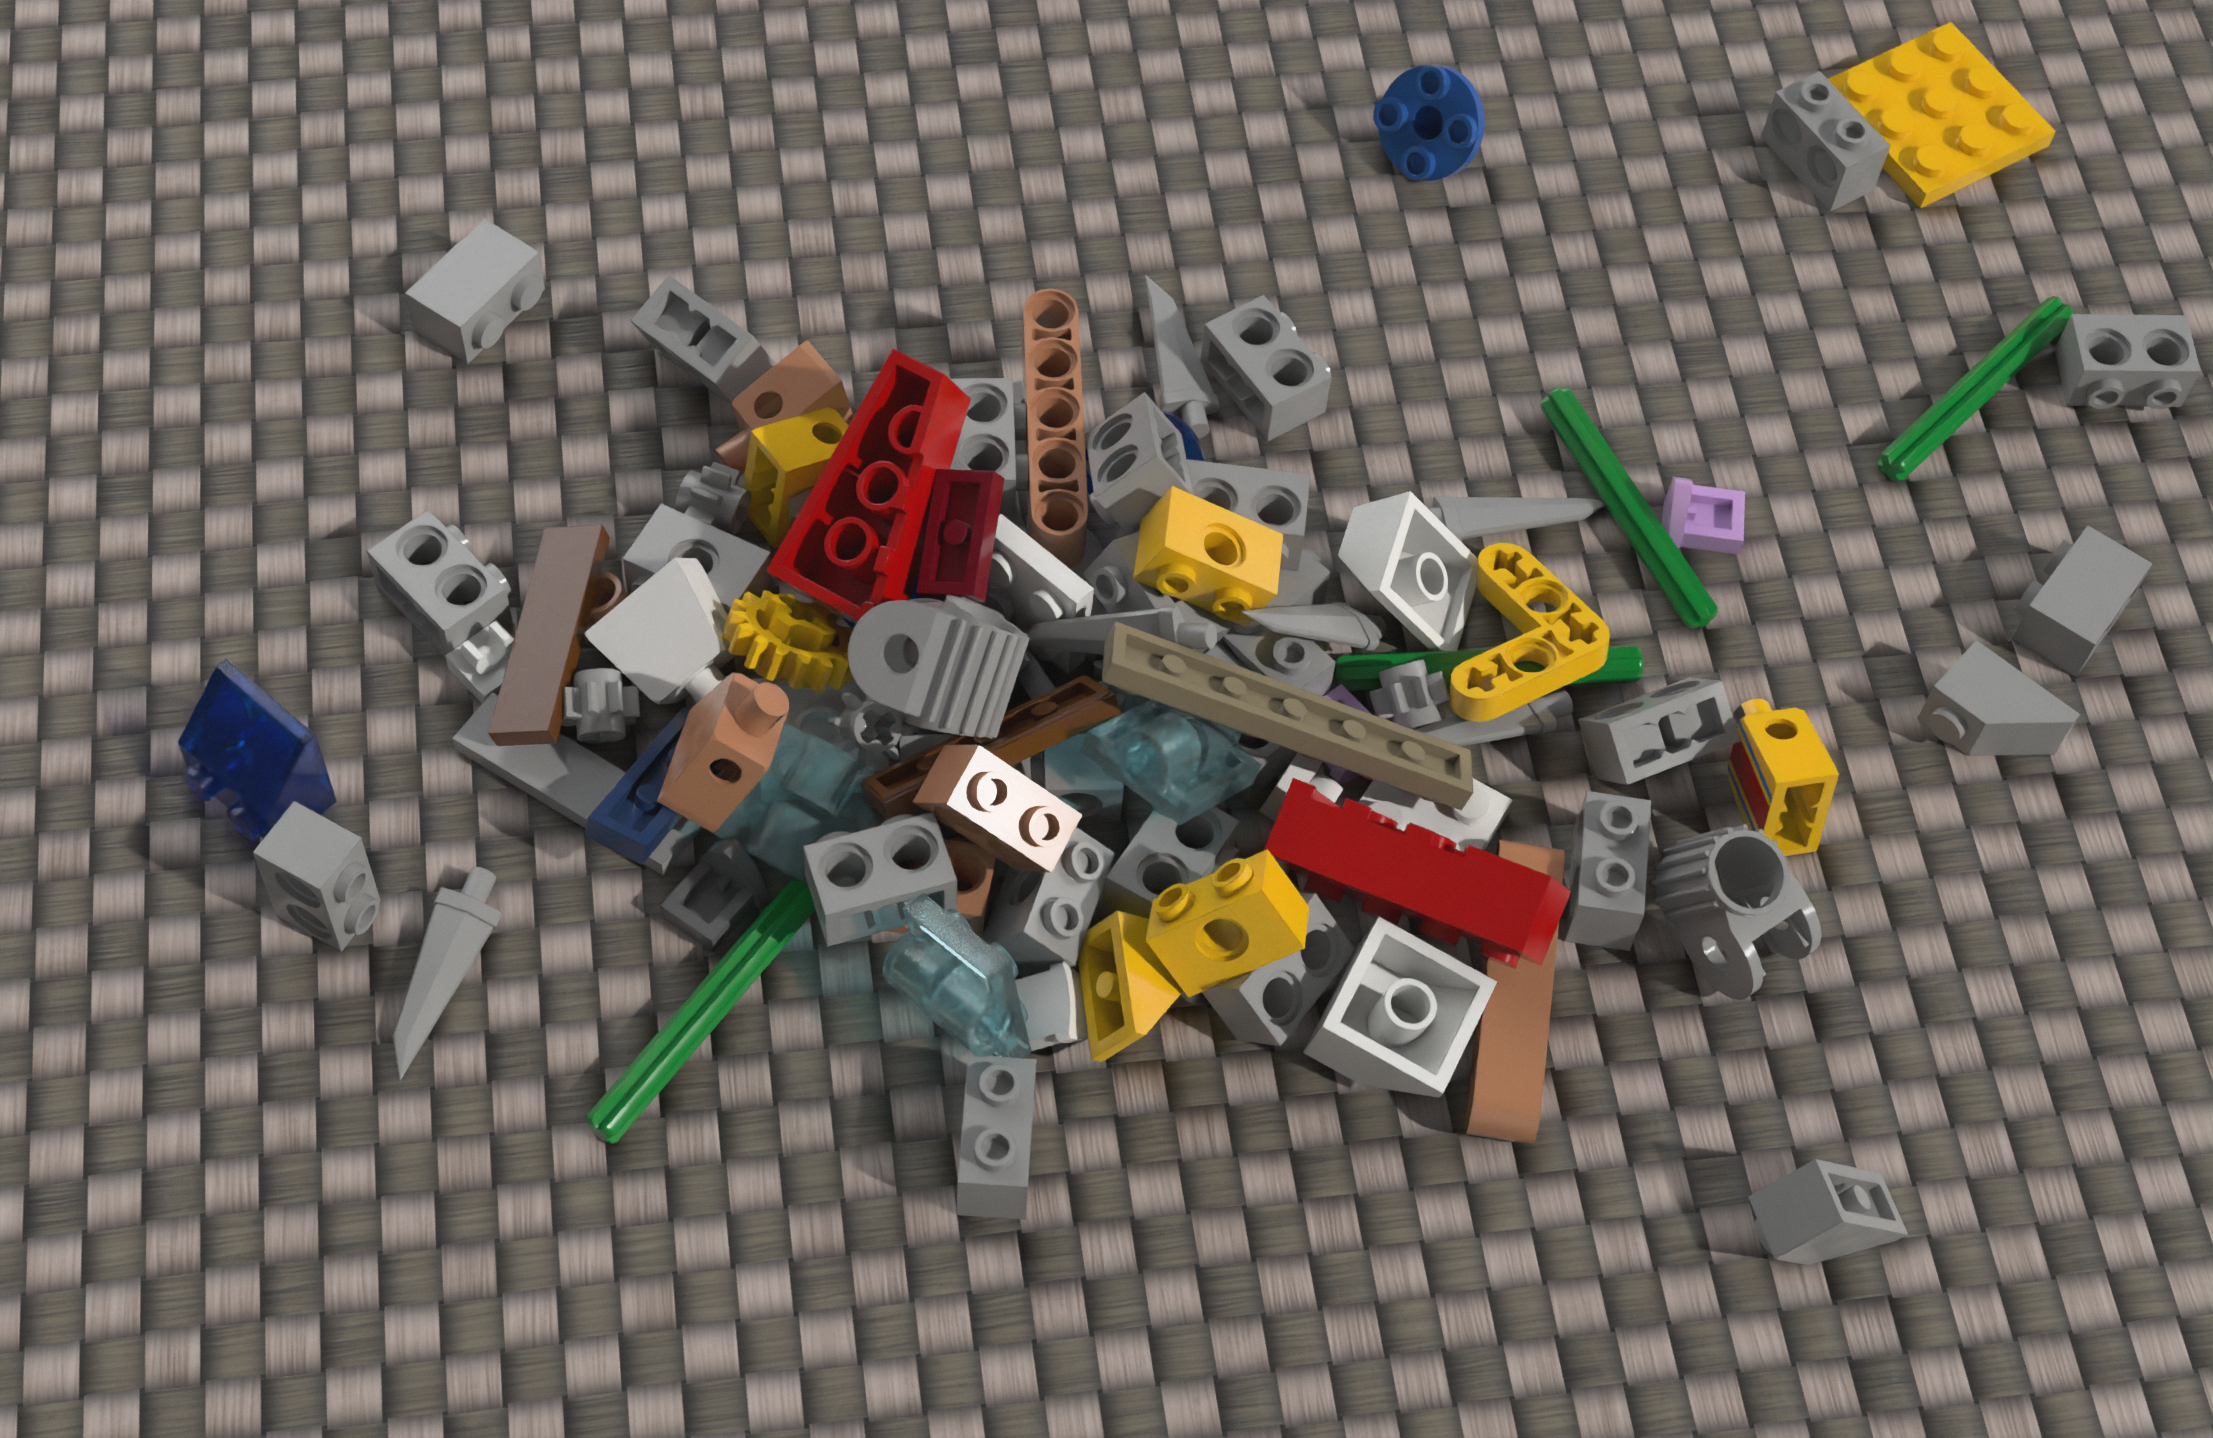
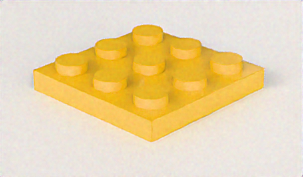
M1952 22L1828 79L1888 142L1890 149L1882 168L1920 209L2050 146L2056 132Z

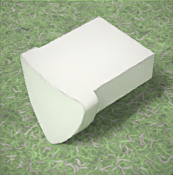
M1064 961L1051 965L1049 971L992 987L998 1051L1012 1057L1055 1044L1072 1043L1088 1038L1080 975Z

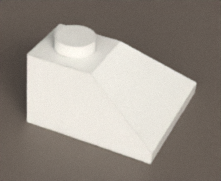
M1411 491L1353 507L1338 553L1340 559L1365 588L1430 651H1457L1477 585L1478 558Z

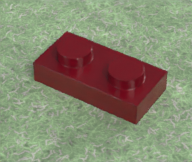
M936 470L916 593L925 598L945 600L947 595L959 598L963 596L975 602H985L1004 477L995 471Z

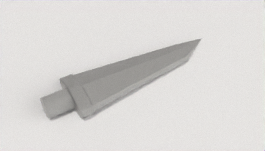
M1145 275L1161 388L1160 401L1163 411L1182 416L1186 434L1189 438H1202L1210 431L1206 415L1215 414L1220 409L1217 394H1214L1174 299Z
M1447 495L1434 496L1433 508L1428 509L1462 541V539L1582 521L1604 507L1605 504L1602 500L1584 498L1450 497Z
M1341 602L1241 611L1277 633L1353 646L1368 651H1374L1378 647L1379 639L1384 636L1386 631L1385 621L1380 616L1364 615L1350 605Z
M1161 606L1156 609L1044 621L1027 634V637H1030L1028 645L1104 655L1105 639L1115 621L1190 649H1213L1217 642V629L1213 623H1186L1178 606Z
M1560 691L1542 696L1489 721L1473 722L1455 715L1418 728L1416 731L1460 747L1533 733L1542 734L1556 730V718L1570 715L1573 711V703L1566 691Z
M472 867L461 893L441 887L434 900L433 912L392 1035L400 1081L491 932L496 929L502 916V912L485 903L496 881V876L487 869Z

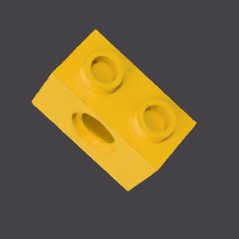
M1171 486L1141 519L1133 580L1155 588L1167 596L1176 597L1214 613L1224 620L1246 626L1252 618L1241 611L1264 608L1277 595L1283 534Z
M1267 849L1246 859H1232L1221 865L1214 873L1187 885L1179 883L1164 890L1152 901L1145 941L1189 998L1305 949L1309 906Z

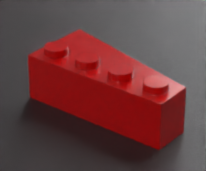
M892 349L766 572L797 593L822 604L829 610L855 624L866 612L879 604L889 601L910 600L922 561L936 470L950 469L971 398L944 373Z
M1295 778L1292 779L1264 850L1268 849L1275 860L1307 879L1304 886L1305 891L1316 893L1318 897L1340 904L1344 894L1364 901L1361 907L1362 912L1375 918L1381 917L1394 925H1398L1401 915L1422 922L1419 929L1421 934L1451 946H1457L1460 936L1481 944L1478 952L1479 955L1516 969L1520 958L1542 966L1571 893L1568 888L1555 878L1471 845H1466L1464 852L1455 849L1457 844L1454 841L1413 823L1407 824L1404 831L1397 829L1398 823L1372 811L1371 807L1347 798L1341 808L1318 792L1316 786Z

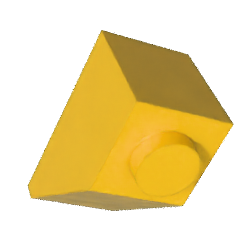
M1116 911L1087 930L1077 959L1091 1060L1103 1062L1145 1036L1183 992L1182 988L1145 941L1149 923L1147 918Z

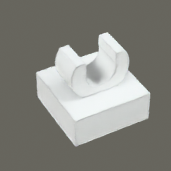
M495 620L445 655L448 669L482 704L492 692L499 695L514 638Z
M1297 752L1259 812L1276 821L1293 778L1316 786L1318 792L1334 803L1343 791V788L1333 779L1321 774H1315L1322 764V760L1310 759Z

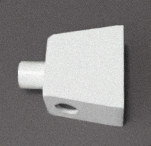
M673 558L584 633L599 651L648 698L658 705L677 703L688 694L698 703L725 679V676L719 669L736 656L728 651L731 642L722 639V633L725 628L724 624L728 615L697 558Z

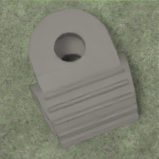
M947 595L944 602L930 598L889 601L873 607L857 622L849 640L848 662L852 676L860 689L874 701L907 713L905 722L917 727L944 733L992 739V737L997 738L1030 637H1027V634L995 613L956 596ZM910 638L918 648V661L915 666L909 661L906 652L907 643Z
M1746 824L1733 828L1725 827L1677 840V846L1663 850L1665 857L1662 862L1655 863L1654 866L1658 871L1656 879L1651 882L1655 886V902L1659 904L1664 917L1675 924L1678 938L1697 970L1715 989L1737 1000L1746 999L1758 991L1762 985L1763 977L1766 975L1752 941L1761 936L1773 954L1778 952L1791 959H1803L1819 947L1822 936L1817 913L1799 881L1790 874L1786 856L1777 846V841H1772L1763 835V829L1748 830ZM1715 864L1720 872L1722 890L1716 880ZM1717 942L1726 952L1729 959V963L1725 960L1722 953L1720 952L1718 946L1716 945Z

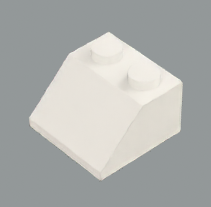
M1378 917L1358 944L1303 1053L1363 1086L1440 1098L1497 981L1385 919Z

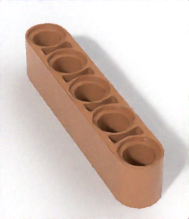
M1049 288L1031 294L1025 301L1023 309L1022 370L1023 397L1026 404L1025 450L1028 457L1029 536L1070 569L1077 565L1084 557L1088 521L1079 316L1076 301L1069 294L1061 290ZM1051 529H1063L1065 531H1054Z
M1505 840L1498 841L1495 855L1552 876L1563 884L1564 850ZM1559 923L1542 966L1520 958L1515 969L1482 957L1481 973L1497 981V984L1475 1027L1465 1116V1134L1533 1145L1535 1142L1543 1098Z

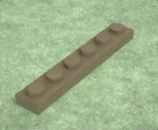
M1116 621L1105 639L1102 682L1116 686L1128 694L1147 697L1177 708L1187 715L1200 716L1236 729L1248 737L1264 739L1297 751L1307 758L1319 759L1356 772L1368 780L1381 781L1412 792L1427 801H1437L1462 810L1473 794L1471 750Z

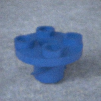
M1421 65L1406 70L1390 84L1383 99L1376 104L1373 111V120L1378 128L1380 141L1386 155L1394 166L1411 180H1440L1461 172L1477 154L1484 135V110L1476 89L1463 74L1444 65Z

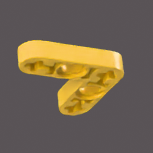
M1496 543L1487 546L1480 552L1476 573L1477 589L1523 635L1466 660L1454 668L1450 681V707L1461 718L1473 722H1485L1498 718L1597 671L1604 666L1607 660L1610 639L1609 627L1526 549L1512 543ZM1534 602H1544L1555 606L1557 609L1549 613L1536 612L1529 609L1527 605ZM1521 661H1533L1540 663L1545 669L1540 672H1524L1517 669L1514 665Z

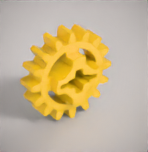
M763 590L761 598L746 592L742 600L734 599L724 624L725 628L722 633V639L731 642L728 649L731 654L747 657L744 663L745 667L753 669L767 680L775 681L781 679L788 681L793 689L799 690L800 687L802 689L812 688L820 693H823L826 684L836 690H841L845 682L851 683L853 680L848 662V645L854 628L839 626L838 623L841 617L833 614L827 607L818 602L805 603L798 601L794 595L788 593L787 595L784 593L773 594L769 590Z

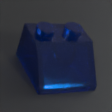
M224 659L215 667L177 742L187 766L182 772L185 781L203 800L209 802L215 797L228 808L226 813L231 822L250 840H254L258 836L264 839L294 801L322 815L337 800L317 736L230 661Z

